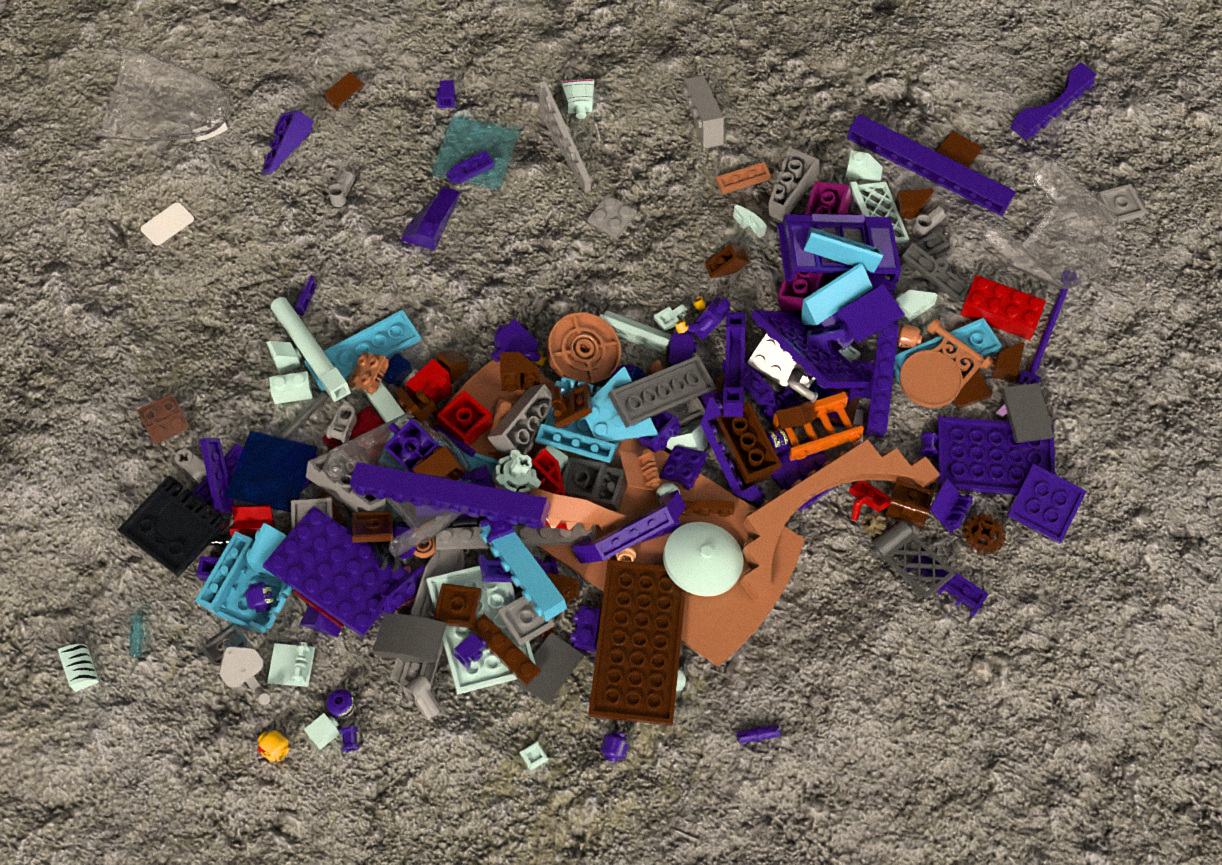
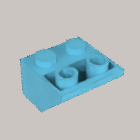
M265 523L257 530L255 542L248 549L246 560L255 572L278 579L263 568V563L283 542L287 535Z

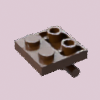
M587 383L564 395L561 394L559 386L553 388L551 404L554 409V422L558 429L568 426L572 422L592 413L591 388Z
M400 386L395 391L399 396L397 401L422 428L425 427L430 433L434 425L429 421L428 417L432 414L437 420L436 415L440 413L437 405L422 390L416 393V396L421 401L416 405Z
M173 393L137 410L154 445L190 428Z
M896 480L890 506H888L885 516L924 528L930 512L929 508L934 491Z

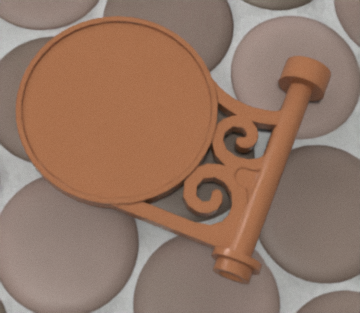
M936 318L931 322L927 331L932 335L938 333L943 337L942 342L934 349L919 351L908 357L903 363L899 375L900 386L905 395L914 403L928 408L943 407L954 401L960 390L979 368L987 370L993 362L990 356L987 358L983 357L942 328V322ZM947 341L956 346V352L953 354H949L954 348L951 344H946ZM962 359H964L963 364H965V366L960 363ZM971 361L973 368L963 379L961 371H967Z

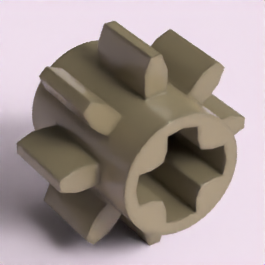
M873 511L872 515L867 513L862 520V526L864 527L862 530L872 537H875L876 533L881 535L886 529V518L876 511Z

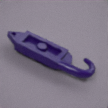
M726 358L724 359V361H723V363H722V369L724 370V372H725V362H726ZM745 362L744 389L759 405L764 404L775 408V391Z
M422 564L409 574H405L404 577L383 592L376 611L392 613L417 592L418 576L424 572L426 565Z

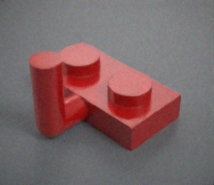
M859 481L850 486L849 493L858 498L853 503L851 514L853 521L859 519L860 509L863 504L868 505L877 512L890 506L891 497L868 482Z

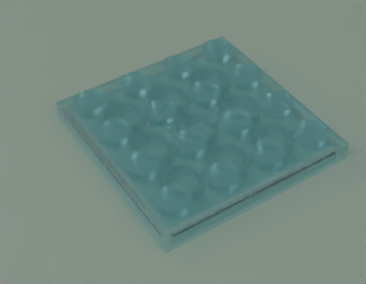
M452 117L434 164L432 176L448 179L446 174L451 171V167L486 150L494 161L495 167L463 183L500 191L519 138V131Z

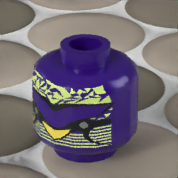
M782 429L766 432L777 455L788 451L791 442Z
M264 582L248 585L249 588L245 590L248 609L256 610V613L268 611V606H271L274 602L271 587Z
M337 689L329 694L326 706L334 718L345 719L353 713L355 702L348 691Z

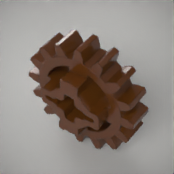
M981 513L979 518L974 514L971 519L968 518L966 525L962 529L964 531L962 538H967L964 544L971 545L970 551L976 549L977 555L981 551L984 552L985 556L988 555L989 551L995 554L997 549L1000 550L1003 546L1002 544L1006 541L1004 537L1006 531L1001 530L1004 524H998V518L991 519V514L985 517Z

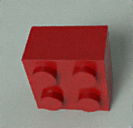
M434 359L405 383L408 396L416 405L421 402L416 396V393L420 390L427 397H430L436 405L443 398H447L452 391L449 372Z
M465 390L436 415L438 426L468 446L493 425L492 413Z

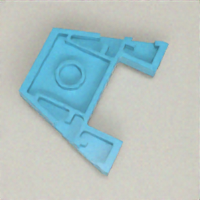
M625 367L621 368L591 398L592 413L586 416L585 419L595 439L611 443L658 435L651 418L626 428L608 396L610 391L632 383Z

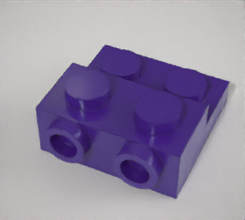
M666 411L651 417L658 435L637 438L642 446L654 453L659 449L663 450L667 446V441L672 436H677L680 432L681 426L678 418Z
M580 606V610L575 611L574 623H577V629L572 630L571 642H574L576 650L596 652L601 618L599 608Z

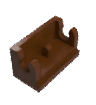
M349 72L325 92V101L338 110L345 100L356 91L360 92L364 84Z

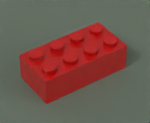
M975 275L960 315L975 321L984 318L989 326L1030 341L1038 325L1046 300Z

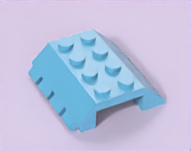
M562 377L561 382L557 381L555 386H559L561 394L564 395L586 383L579 381L578 386L574 387L576 380ZM588 384V385L590 386V388H591V398H592L602 387L597 386L596 392H593L594 385ZM552 406L544 424L540 425L535 439L537 443L611 463L620 444V441L609 443L595 439L585 417L558 429L554 422V409Z
M235 531L195 602L226 621L252 632L265 633L266 630L271 629L277 618L275 614L280 613L287 600L284 597L289 596L293 588L280 579H274L255 572L246 560L247 551L253 546L254 540ZM258 582H264L271 587L274 600L273 604L268 606V611L261 613L248 609L245 598V590L249 588L248 585Z

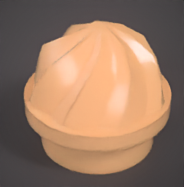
M630 546L617 553L616 558L618 561L633 562L636 558V552Z

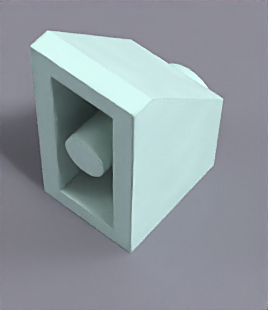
M851 150L845 177L879 183L883 166L869 153Z
M908 290L904 294H898L894 300L905 314L902 319L909 323L935 304L938 295L932 292Z
M266 342L280 375L301 366L299 361L302 358L298 348H293L291 342Z

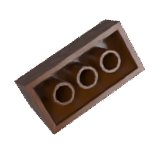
M749 401L744 403L743 417H724V411H721L722 416L713 420L718 436L744 488L763 482L782 467Z

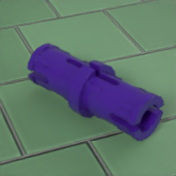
M775 724L765 727L758 725L753 729L737 730L738 743L762 742L763 739L780 737L779 725Z

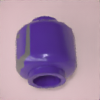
M611 730V733H606L600 748L601 753L606 755L605 760L617 763L618 759L624 760L630 747V740L627 739L626 734Z

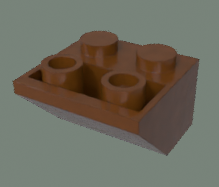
M500 352L502 391H527L531 386L540 385L539 368L520 352Z
M446 445L436 448L430 457L420 460L416 467L413 468V471L418 474L455 481L468 472L456 453Z

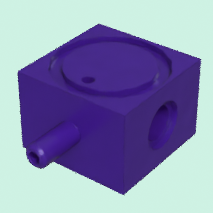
M412 418L401 429L395 423H391L389 429L395 435L383 446L408 472L415 473L413 468L416 467L420 460L427 459L436 448L440 447Z

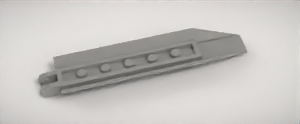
M464 549L435 551L425 567L410 615L433 619L434 608L426 579L463 570ZM443 641L441 642L435 663L402 662L396 658L390 677L392 681L400 685L395 698L396 701L400 702L403 696V688L418 675L424 676L432 685L444 646ZM409 699L407 700V701H408L407 704H409V705H412V704H413L412 701H410Z

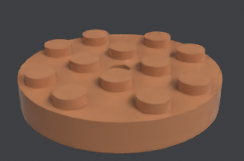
M578 312L566 315L554 325L547 337L546 355L551 368L561 379L562 377L576 380L575 386H578L579 381L595 386L607 380L616 370L621 358V345L616 332L605 320L594 314ZM580 348H584V349H585V353H583V352L580 350Z

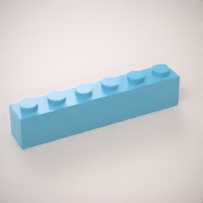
M480 525L482 532L479 534L484 543H487L486 536L492 534L490 525L483 528ZM515 531L489 542L492 554L495 557L499 556L502 560L500 564L505 572L510 571L513 575L511 576L513 583L516 587L520 586L523 589L522 594L527 602L531 601L534 604L533 610L538 617L542 616L547 622L567 609L565 599Z

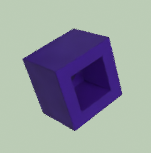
M200 557L196 574L200 581H207L211 574L210 571L214 569L219 558Z

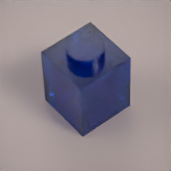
M396 353L389 360V367L383 379L388 384L392 383L398 387L412 373L411 363Z

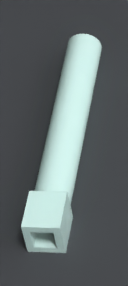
M284 297L275 299L271 304V310L316 373L333 402L349 395L351 392L347 382L338 369L333 366L288 300Z

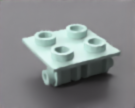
M300 642L299 645L274 643L267 683L309 687L315 647L307 646L308 644L305 642Z

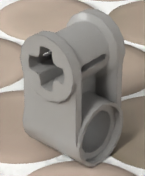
M344 404L338 408L333 421L328 427L327 438H335L347 444L357 423V416L351 405ZM346 414H351L350 417L343 418Z
M182 449L175 454V461L179 469L193 482L199 485L207 477L204 461L192 452Z

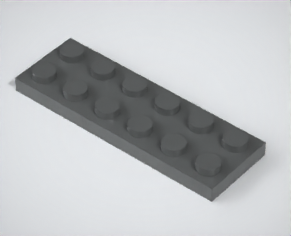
M695 356L612 390L608 393V396L625 427L628 428L710 393L716 389V386L700 357Z

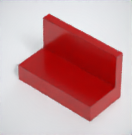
M271 505L232 506L234 523L229 529L231 536H233L235 531L245 536H253L262 527L263 523L273 528L275 527Z

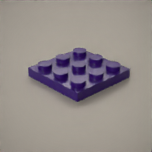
M807 437L799 443L802 445L811 441ZM789 449L778 456L782 467L770 477L781 490L785 489L788 491L796 481L807 479L806 476L813 470H821V466L829 461L830 458L823 451L808 455L801 460L795 459L790 461ZM837 486L814 496L798 510L801 512Z
M1032 464L1006 516L1060 544L1087 491Z

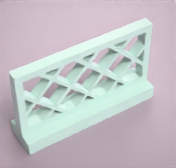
M856 181L849 182L848 185H850L852 195L850 203L852 214L865 215V217H881L875 213L878 209L886 214L885 217L889 215L895 219L896 224L892 223L893 229L901 233L902 236H895L896 244L908 242L909 237L887 183L879 182L857 185ZM882 188L884 196L874 190ZM860 190L868 192L869 196L862 195ZM873 195L880 199V202L876 203L869 198ZM882 201L889 204L890 210L880 205ZM865 204H870L871 206L875 207V210L871 211L867 209Z

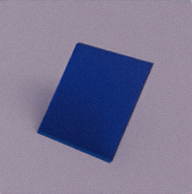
M251 430L224 497L257 505H271L273 509L291 513V501L299 500L307 479L308 461L314 459L318 446Z

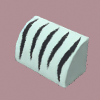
M73 644L57 649L69 686L75 692L100 682L88 646Z

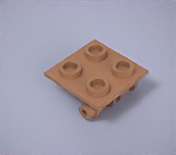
M362 352L357 360L354 371L349 376L348 387L364 389L367 393L373 395L374 392H377L380 385L378 382L382 381L377 375L384 377L389 367V360L383 355Z
M646 449L640 455L619 451L628 486L657 491L661 479L658 474V468H656L657 465L654 462L653 452L650 449Z

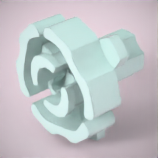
M511 450L510 456L501 458L492 472L493 482L499 489L516 492L519 487L526 486V488L519 489L518 492L528 494L530 488L538 489L541 481L536 476V470L531 469V457L520 454L519 450ZM501 467H503V470H502V473H503V474H500V468H501Z

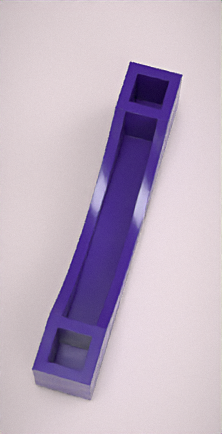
M1080 62L1069 72L1065 82V91L1058 99L1041 107L1024 109L1014 118L1010 129L1024 140H1028L1031 136L1035 137L1042 127L1045 128L1050 123L1053 117L1057 118L1062 110L1069 108L1075 99L1078 100L1083 95L1086 89L1090 90L1093 87L1097 74Z
M727 312L726 362L723 390L724 417H743L746 343L745 312Z
M888 325L876 333L873 380L864 435L883 438L887 431L899 326Z

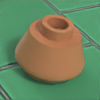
M426 532L415 535L417 548L413 554L419 558H429L436 551V538Z

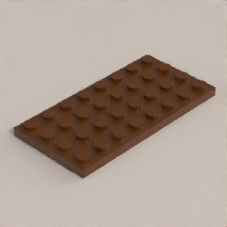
M608 560L588 717L673 726L686 591L674 583L669 577L665 566Z

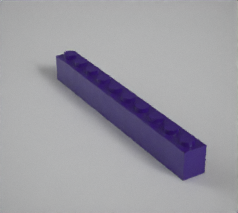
M859 114L849 128L848 140L1002 217L1014 198L1016 191L981 175L979 172L973 171L961 163H957L945 155H941L882 124L872 121L868 117Z
M356 462L349 482L354 492L358 495L365 496L370 494L378 499L390 498L398 503L406 501L415 506L427 505L435 510H441V508L448 509L455 514L463 512L472 517L484 516L492 521L500 519L512 525H517L518 523L525 524L533 529L545 527L550 509V503L546 497Z

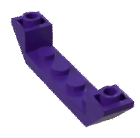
M711 397L700 425L734 495L762 504L766 496L761 487L757 488L754 485L741 491L740 488L744 486L739 476L734 477L732 470L735 468L731 460H726L723 454L726 452L722 441L717 442L715 435L718 433L714 424L709 425L708 422L721 417L720 411L723 410L719 399L715 401Z
M675 490L660 498L661 506L595 541L587 537L572 545L579 562L604 561L674 524L686 508L679 491Z

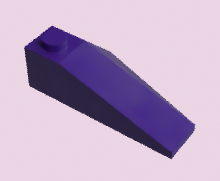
M298 110L281 113L273 131V134L276 135L275 139L270 141L269 147L272 148L271 152L266 155L261 171L263 175L272 174L311 133L314 122L312 119Z
M443 187L407 225L401 241L436 250L459 198L460 191Z

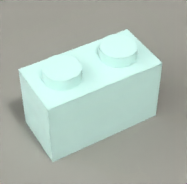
M308 371L269 377L271 395L275 404L313 398Z

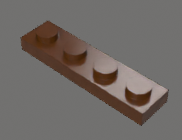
M482 614L475 621L473 629L469 628L477 637L483 638L487 644L486 647L525 687L541 673V670L485 614Z

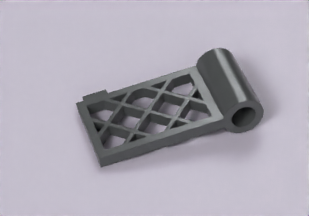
M898 520L870 543V553L875 558L884 559L913 587L912 591L920 599L922 597L928 599L956 574L914 535L910 527L902 520ZM913 541L918 545V551L906 550V545ZM895 554L904 555V563L894 562L891 558ZM906 555H918V563H906ZM921 556L931 557L932 564H921ZM906 568H918V576H909L906 573ZM921 568L932 569V577L921 576ZM935 569H943L948 574L945 577H935ZM921 581H932V588L926 592L920 586Z

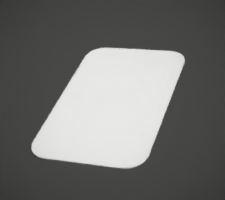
M174 203L142 225L141 231L154 245H160L192 223L194 217L180 203Z

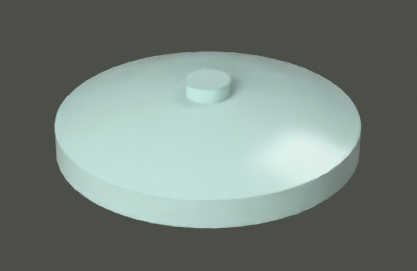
M691 522L677 528L669 536L663 552V562L669 577L680 588L694 595L716 596L725 593L736 584L743 570L744 559L738 542L723 528L707 522Z

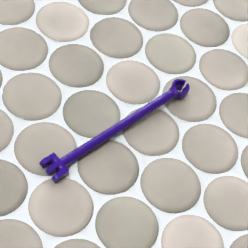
M1070 271L1064 272L1060 279L1062 286L1029 372L1022 371L1018 381L1019 384L1023 383L1024 378L1027 379L1026 384H1030L1031 381L1034 384L1040 381L1041 377L1037 376L1036 372L1068 289L1074 285L1077 279L1076 275L1072 273L1068 280L1069 282L1066 281Z

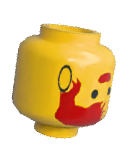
M277 730L265 731L258 738L257 750L270 762L281 761L290 750L288 739Z

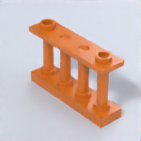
M845 392L813 402L816 415L821 419L829 436L818 439L809 422L803 426L811 442L800 445L793 428L784 429L793 446L790 449V461L795 459L801 460L808 455L848 442L854 443L862 438L863 426L854 428L844 409L848 400ZM834 411L837 412L846 431L836 433L827 414ZM775 413L773 418V426L775 429H780L778 418Z

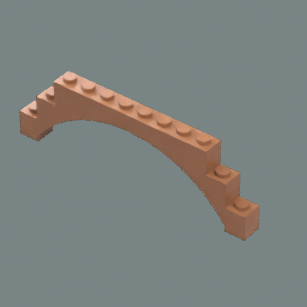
M868 439L863 443L860 441L855 443L849 452H841L835 461H827L821 466V470H813L806 476L807 479L796 481L792 484L791 489L788 491L782 490L776 495L777 498L772 501L770 499L766 500L761 504L760 509L757 511L752 509L745 515L746 519L742 525L752 538L744 544L742 554L751 568L742 574L741 586L753 602L771 591L774 586L771 582V565L779 535L789 518L814 496L841 484L865 480L891 482L900 480L926 488L937 480L940 476L939 472L927 457L920 461L917 458L909 464L897 448L891 452L887 450L880 455Z

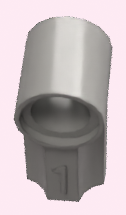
M344 170L340 172L335 183L328 188L330 201L334 207H342L347 201L346 196L355 181V176L350 171Z
M934 206L925 214L919 215L912 228L913 235L918 238L926 237L928 232L945 218L944 210L940 206Z
M418 675L403 688L406 697L416 704L423 717L429 720L440 713L441 707L430 691L431 685L424 676Z

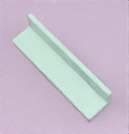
M606 311L604 315L600 314L599 316L610 324L617 336L665 355L671 345V334L610 311Z

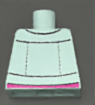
M594 79L562 81V96L567 111L570 114L576 113V118L584 119L586 112H591L593 109Z

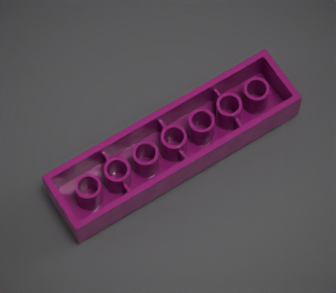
M815 181L804 215H847L852 200L850 185ZM818 228L819 230L837 235L836 228ZM823 257L824 263L833 262L832 259ZM796 272L793 281H785L784 277L777 297L780 310L802 313L803 299L824 287L829 273Z

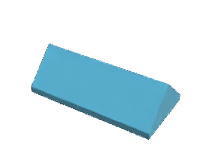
M812 227L809 228L803 250L854 267L861 263L865 270L873 273L883 257V253L879 248Z
M859 263L803 299L801 323L803 325H818L872 290L873 286L864 266Z

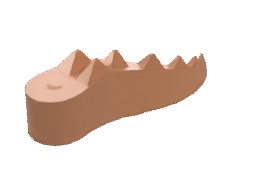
M530 488L529 490L530 495L546 497L548 499L550 509L546 521L552 529L560 523H565L567 530H570L575 524H582L585 531H588L593 525H599L603 532L609 526H614L618 529L633 521L632 517L616 513L588 500L556 495L536 488Z

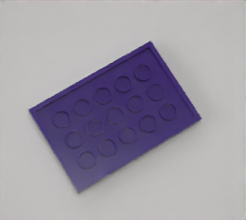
M754 310L751 314V317L756 321V325L763 328L771 339L776 340L780 344L779 347L792 356V360L804 368L805 373L813 376L820 387L824 389L867 388L871 383L832 344L831 354H828L809 343L806 339L808 330L815 328L812 325H803L801 323V315L798 312Z
M941 416L937 418V471L940 474L938 477V489L941 488L944 480L947 478L960 491L1017 495L1032 464L1055 474L1054 437L1051 439L1015 443L1010 422Z
M315 506L309 510L263 563L264 569L362 638L383 613L376 611L382 599L381 594L404 577L405 574L410 573L400 565L396 572L391 571L389 562H387L388 564L385 569H380L377 560H375L371 545L366 542L352 543V532Z

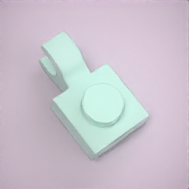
M684 304L674 310L667 307L655 314L654 320L663 332H666L673 328L679 319L687 316V308Z

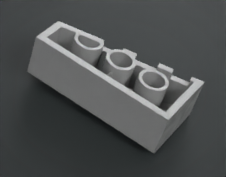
M704 75L684 79L682 94L683 97H686L687 105L690 108L703 149L723 145L724 117Z
M788 147L781 171L778 174V180L769 200V216L783 221L785 214H791L819 174V159Z
M545 384L529 387L488 435L487 438L503 458L510 456L511 450H519L522 455H526L533 446L532 441L535 435L538 434L543 419H546L552 406V393Z
M341 447L308 461L306 478L352 511H384L386 498L378 499L370 494L362 496L354 492L349 482L356 464Z

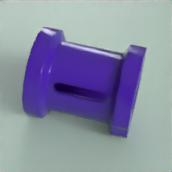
M925 432L921 434V455L933 457L938 454L936 449L938 435L936 433Z
M347 726L339 729V734L342 735V752L360 749L356 736L358 727Z

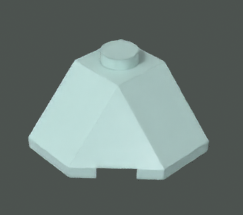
M702 420L693 421L680 428L679 434L675 437L672 436L667 441L666 447L670 450H673L674 446L699 451L705 450L708 447V439L700 425Z

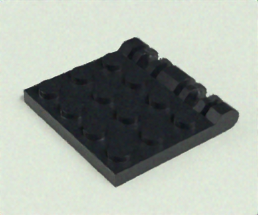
M168 476L117 531L179 578L212 540L228 527L230 519L217 510L205 520L204 518L211 512L212 506L206 504V501L195 493L192 494V491L186 489L178 498H175L181 492L183 484L172 476Z

